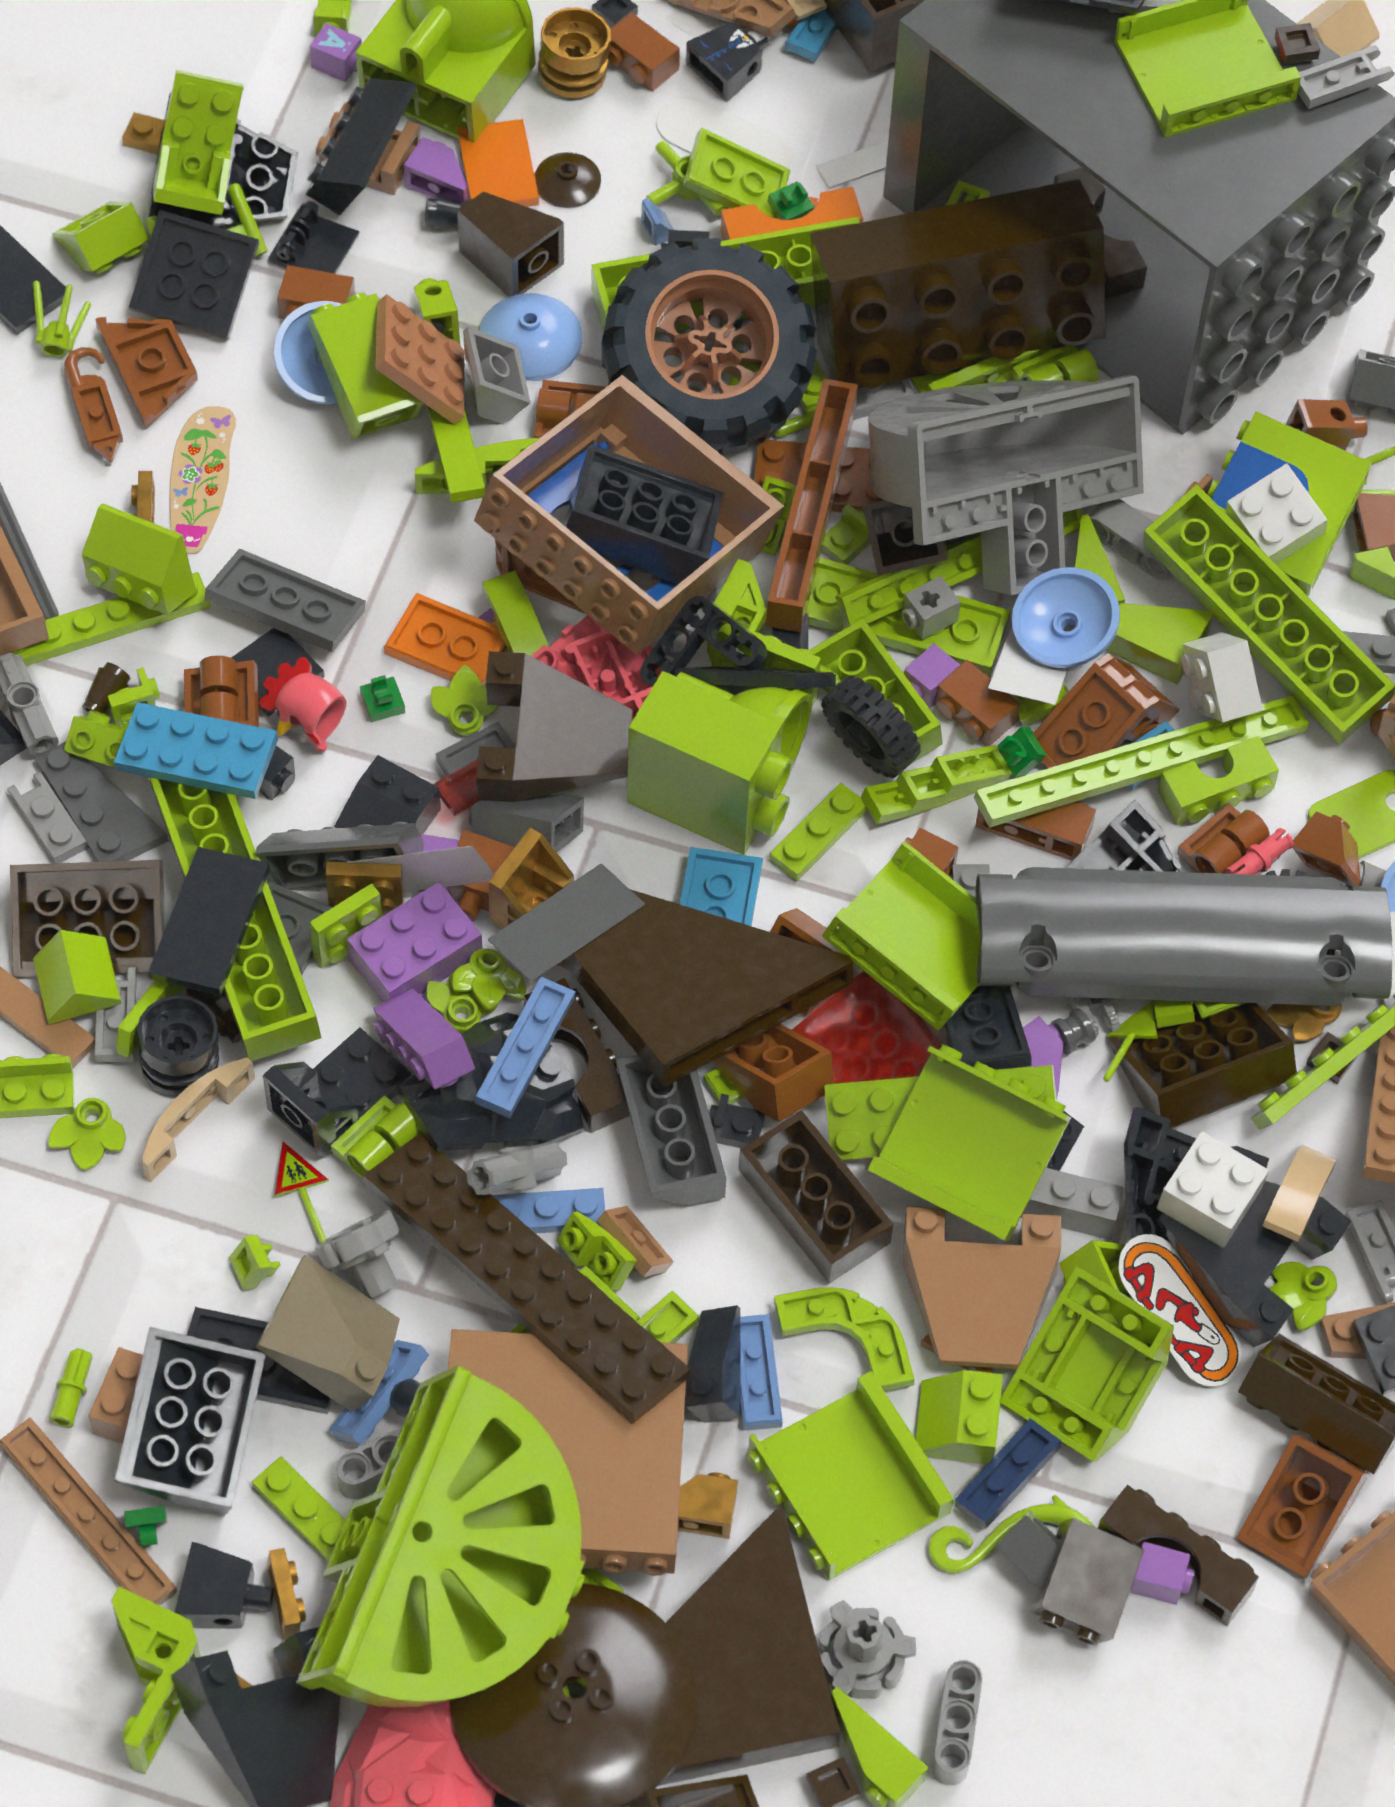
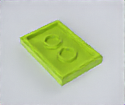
M701 127L696 134L683 186L729 208L755 204L764 214L778 219L767 202L770 193L787 186L791 170Z

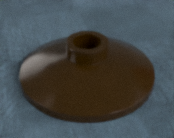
M561 152L547 157L538 165L534 174L538 195L547 203L560 208H575L587 204L596 197L601 187V173L597 165L588 157L573 152Z

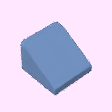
M648 198L642 200L641 222L653 244L659 245L668 242L669 230H674L668 217Z

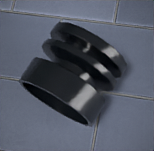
M180 995L161 998L147 1007L140 1017L137 1030L139 1060L143 1078L153 1089L165 1095L178 1096L193 1082L219 1066L218 1026L215 1015L205 1003L193 997Z

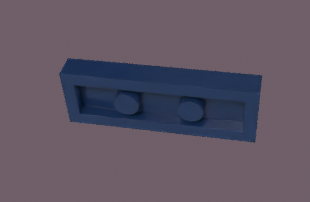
M1030 1418L955 1499V1507L986 1530L1061 1448V1440Z

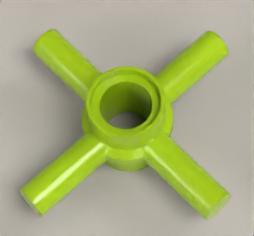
M665 140L658 142L655 150L674 170L672 181L648 194L646 198L656 206L676 194L688 201L700 198L716 216H720L721 210L726 209V206L683 186L691 155L681 158Z

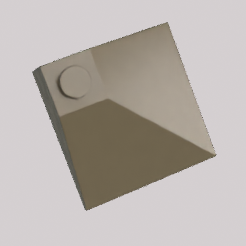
M304 1255L256 1348L353 1412L374 1397L389 1366L400 1318L307 1255Z

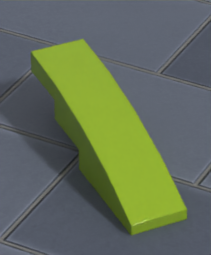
M539 438L516 439L475 447L485 490L487 475L498 471ZM440 459L415 468L416 494H449Z
M516 571L482 582V590L496 617V626L509 652L526 653L531 656L542 646L549 647Z
M991 745L938 756L931 766L901 772L896 781L865 787L861 797L876 824L912 816L976 793L978 789L994 785L1009 778L1012 772L997 746Z

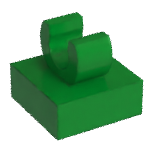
M798 181L770 193L767 200L780 220L801 218L815 208L808 197L807 191Z
M385 675L371 679V683L360 686V695L371 723L405 713V704L394 676L386 678Z
M1021 726L1012 736H1007L997 745L1013 776L1017 778L1027 775L1047 756L1030 727Z
M164 1505L124 1511L126 1528L139 1527L141 1546L158 1544L155 1524L167 1522Z

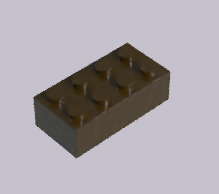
M802 1110L740 1149L738 1170L829 1284L891 1243L893 1222Z

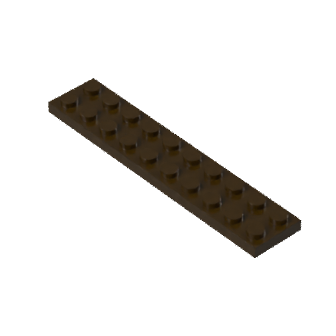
M419 1133L363 1175L364 1185L632 1423L636 1422L690 1378V1368L495 1197L491 1194H476L474 1188L468 1185L467 1173L442 1151H435L423 1134Z

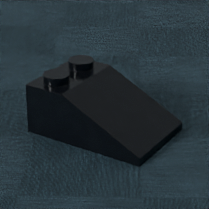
M377 755L358 780L334 827L351 828L361 824L380 826L392 825L395 822L414 823L422 837V834H424L441 811L440 788Z

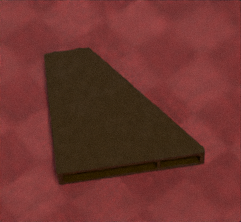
M635 890L631 891L645 903L643 907L561 961L664 1087L853 984V960L847 955Z
M783 1508L777 1509L665 1622L677 1636L690 1661L696 1686V1713L691 1737L685 1752L673 1771L660 1785L839 1746L840 1731Z

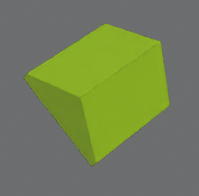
M60 930L33 958L49 1025L122 1004L105 937Z

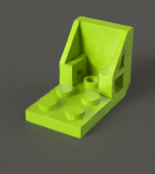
M181 70L175 71L154 178L155 202L222 215L230 168V151L244 88L243 84Z
M738 559L714 603L766 645L767 657L759 668L820 671L821 658L815 656L811 651L797 649L782 643L774 636H764L760 633V629L766 620L767 609L752 564ZM725 624L720 628L718 632V640L720 642L726 641L731 634L730 624ZM707 641V654L713 666L740 667ZM742 643L737 646V648L746 653L748 658L751 657L753 652H751L750 647ZM782 688V689H787V690H790V691L795 690V689H790V688ZM818 688L798 689L811 695L813 706L818 697Z
M118 1587L111 1599L117 1626L141 1684L147 1686L142 1697L144 1705L137 1717L132 1715L129 1718L122 1732V1738L124 1739L123 1742L130 1768L146 1774L182 1709L171 1675L189 1661L201 1657L191 1620Z

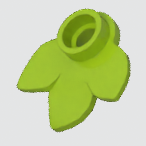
M466 665L462 666L454 675L449 688L443 686L431 688V704L434 710L439 715L447 718L451 729L462 736H470L478 732L483 726L484 718L499 708L497 705H487L486 683L482 685L477 675ZM469 713L473 715L470 723L463 724L460 722L464 714Z
M483 948L475 951L471 955L469 963L458 967L452 976L453 991H472L486 1011L494 1009L505 995L519 1001H523L524 995H526V985L523 977L514 969L506 966L504 957L493 949Z
M454 972L450 975L446 984L429 981L426 992L429 1004L436 1011L442 1013L443 1018L460 1033L468 1031L474 1024L480 1022L482 1016L494 1012L498 1007L497 1005L491 1011H486L472 991H453L452 976ZM458 1013H464L468 1016V1018L459 1019L455 1015Z
M87 1098L81 1101L73 1114L63 1116L56 1121L49 1135V1147L54 1149L71 1148L74 1162L82 1170H88L96 1166L103 1158L105 1150L123 1151L126 1142L124 1127L112 1118L109 1106L97 1098ZM90 1115L99 1116V1119L93 1122L86 1120Z
M1285 1262L1276 1266L1272 1275L1277 1283L1270 1290L1293 1308L1294 1321L1298 1331H1304L1313 1327L1326 1315L1327 1301L1332 1298L1337 1290V1279L1334 1272L1325 1266L1307 1267L1299 1262ZM1314 1280H1324L1319 1286L1311 1285V1282Z

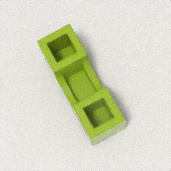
M1260 736L1226 749L1222 766L1227 774L1225 777L1211 778L1201 772L1195 760L1162 772L1158 792L1177 826L1188 821L1191 823L1198 822L1209 813L1223 809L1229 803L1235 807L1241 801L1253 796L1255 798L1263 797L1275 788L1279 769Z

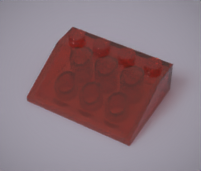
M862 971L853 979L852 985L834 994L792 1029L796 1033L831 1051L834 1084L920 1076L931 1052L927 1051L929 1046L940 1050L942 1046L922 1017L865 971Z

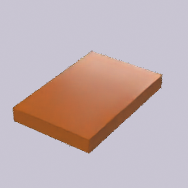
M523 119L489 123L475 143L468 140V126L457 127L469 199L475 198L484 191L526 207L539 205V195Z
M416 593L385 644L384 654L449 681H452L457 671L466 665L473 670L482 685L486 683L489 651L505 652L507 647L496 625Z

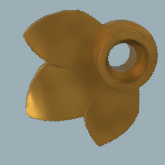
M1272 1004L1267 1010V1015L1278 1025L1293 1027V1037L1295 1040L1308 1041L1321 1035L1326 1024H1331L1339 1018L1342 1004L1324 1005L1329 1011L1319 1010L1316 1008L1318 1005Z

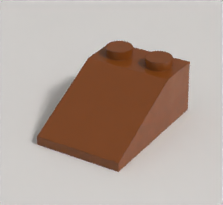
M782 1024L773 1027L712 1061L753 1108L777 1122L790 1117L810 1103L817 1101L825 1095L824 1085L834 1084L831 1051Z
M1293 1434L1236 1538L1302 1577L1307 1578L1353 1505L1369 1473L1304 1436Z

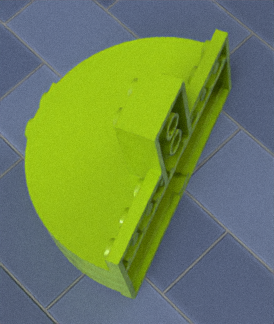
M459 1365L420 1383L375 1494L353 1502L322 1577L337 1583V1586L299 1675L297 1684L310 1690L323 1687L355 1701L377 1706H423L463 1697L502 1681L533 1657L547 1640L555 1639L556 1635H561L569 1619V1613L565 1611L570 1598H574L578 1594L584 1581V1575L581 1574V1570L585 1562L580 1560L582 1533L577 1495L570 1472L550 1435L524 1406L506 1392L472 1375L471 1371Z

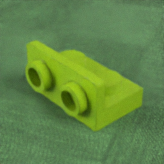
M48 1054L42 1058L25 1059L19 1056H12L0 1060V1118L74 1113V1070L71 1057Z

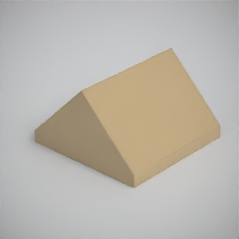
M1326 0L1297 22L1298 25L1311 23L1316 38L1341 57L1367 48L1379 39L1380 36L1364 0Z

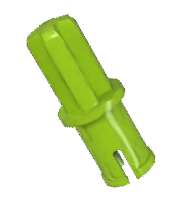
M80 1348L70 1352L62 1380H58L56 1383L58 1393L52 1413L49 1416L51 1423L66 1428L74 1426V1419L81 1396H85L87 1393V1388L84 1385L93 1359L90 1352Z

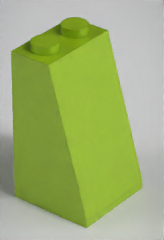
M365 292L352 295L346 299L347 303L336 307L333 306V303L319 306L313 310L314 314L310 315L308 321L310 332L351 439L417 418L423 406L422 401L375 369L377 302L379 301L376 293L366 296Z

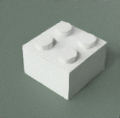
M1287 463L1227 501L1226 514L1275 564H1278L1326 532L1327 518Z
M1221 632L1182 644L1184 655L1181 656V662L1184 672L1187 676H1190L1192 689L1189 690V698L1193 708L1198 713L1225 722L1263 710L1247 640Z
M1201 1131L1163 1189L1157 1209L1224 1248L1261 1191L1269 1170Z

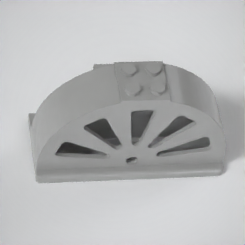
M1125 375L1098 382L1041 380L946 387L895 398L893 401L874 409L868 417L872 490L874 494L885 501L912 508L914 544L928 545L981 532L984 589L1007 595L1019 594L1037 576L1050 570L1065 568L1063 512L1144 493L1139 379L1134 375Z

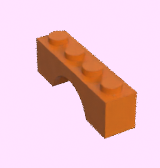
M848 187L820 192L816 207L809 214L794 220L772 218L760 211L755 204L721 210L720 231L724 241L858 217L860 223H862L863 216L854 188Z

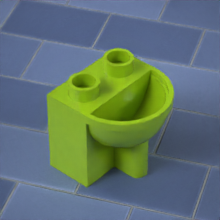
M395 0L355 52L359 87L363 88L370 78L412 82L417 85V88L403 113L404 116L458 140L457 127L468 126V140L475 143L487 125L494 122L536 65L533 17L528 1Z
M662 671L629 726L627 803L745 855L758 832L773 837L786 816L790 797L781 792L797 760L809 726L812 712L811 695L798 689L790 691L777 687L754 688L733 695L686 673L680 672L676 677Z

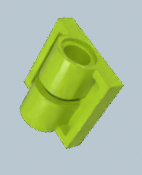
M1075 346L1056 348L1049 353H1044L1012 367L1011 374L1015 381H1099L1098 367L1092 354L1085 348L1078 351Z
M384 1095L331 1145V1151L363 1179L364 1174L416 1135L421 1133L425 1136V1134L404 1103L395 1105Z

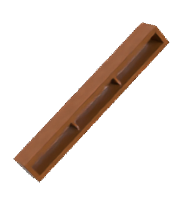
M823 379L767 600L766 626L800 633L802 631L856 412L858 384Z

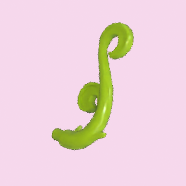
M1053 1495V1504L1045 1503L1030 1506L1017 1511L1003 1520L966 1559L954 1560L949 1558L946 1548L952 1542H960L967 1549H970L973 1545L972 1537L959 1527L944 1526L931 1536L928 1546L929 1557L934 1566L949 1574H957L971 1569L996 1549V1544L1030 1510L1042 1523L1060 1525L1063 1521L1075 1518L1088 1525L1095 1526L1085 1515L1065 1504L1057 1495Z

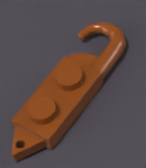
M80 347L67 355L64 362L65 374L89 451L95 450L109 462H113L118 445L123 442V436L105 379L97 375H80L77 365L78 361L83 357H93L100 364H103L105 359L96 349Z

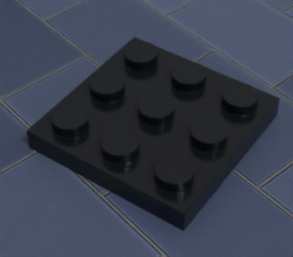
M159 210L129 309L158 319L172 320L175 324L229 340L260 243L259 240Z

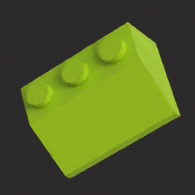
M104 503L98 507L81 554L88 583L166 615H169L196 592L182 534Z

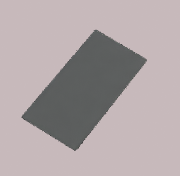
M599 864L488 938V941L525 977L533 981L643 907L645 903L603 864Z

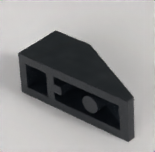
M738 1305L701 1311L687 1365L690 1368V1378L686 1380V1408L704 1423L741 1417L740 1307Z

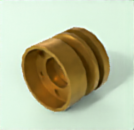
M566 7L554 11L545 19L541 28L537 66L539 79L545 88L563 97L583 98L594 94L603 86L607 76L608 55L611 43L610 27L606 21L595 12L580 7Z

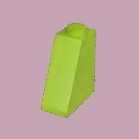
M1120 603L1118 631L1112 643L1105 651L1178 685L1185 673L1181 662V656L1184 655L1182 644L1207 637L1213 613L1208 610Z

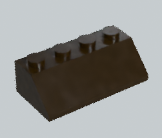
M1280 1333L1258 1353L1238 1390L1253 1407L1260 1410L1267 1409L1280 1417L1279 1420L1286 1427L1305 1432L1313 1437L1316 1444L1328 1451L1338 1452L1348 1458L1347 1461L1365 1472L1369 1471L1375 1474L1395 1446V1402Z

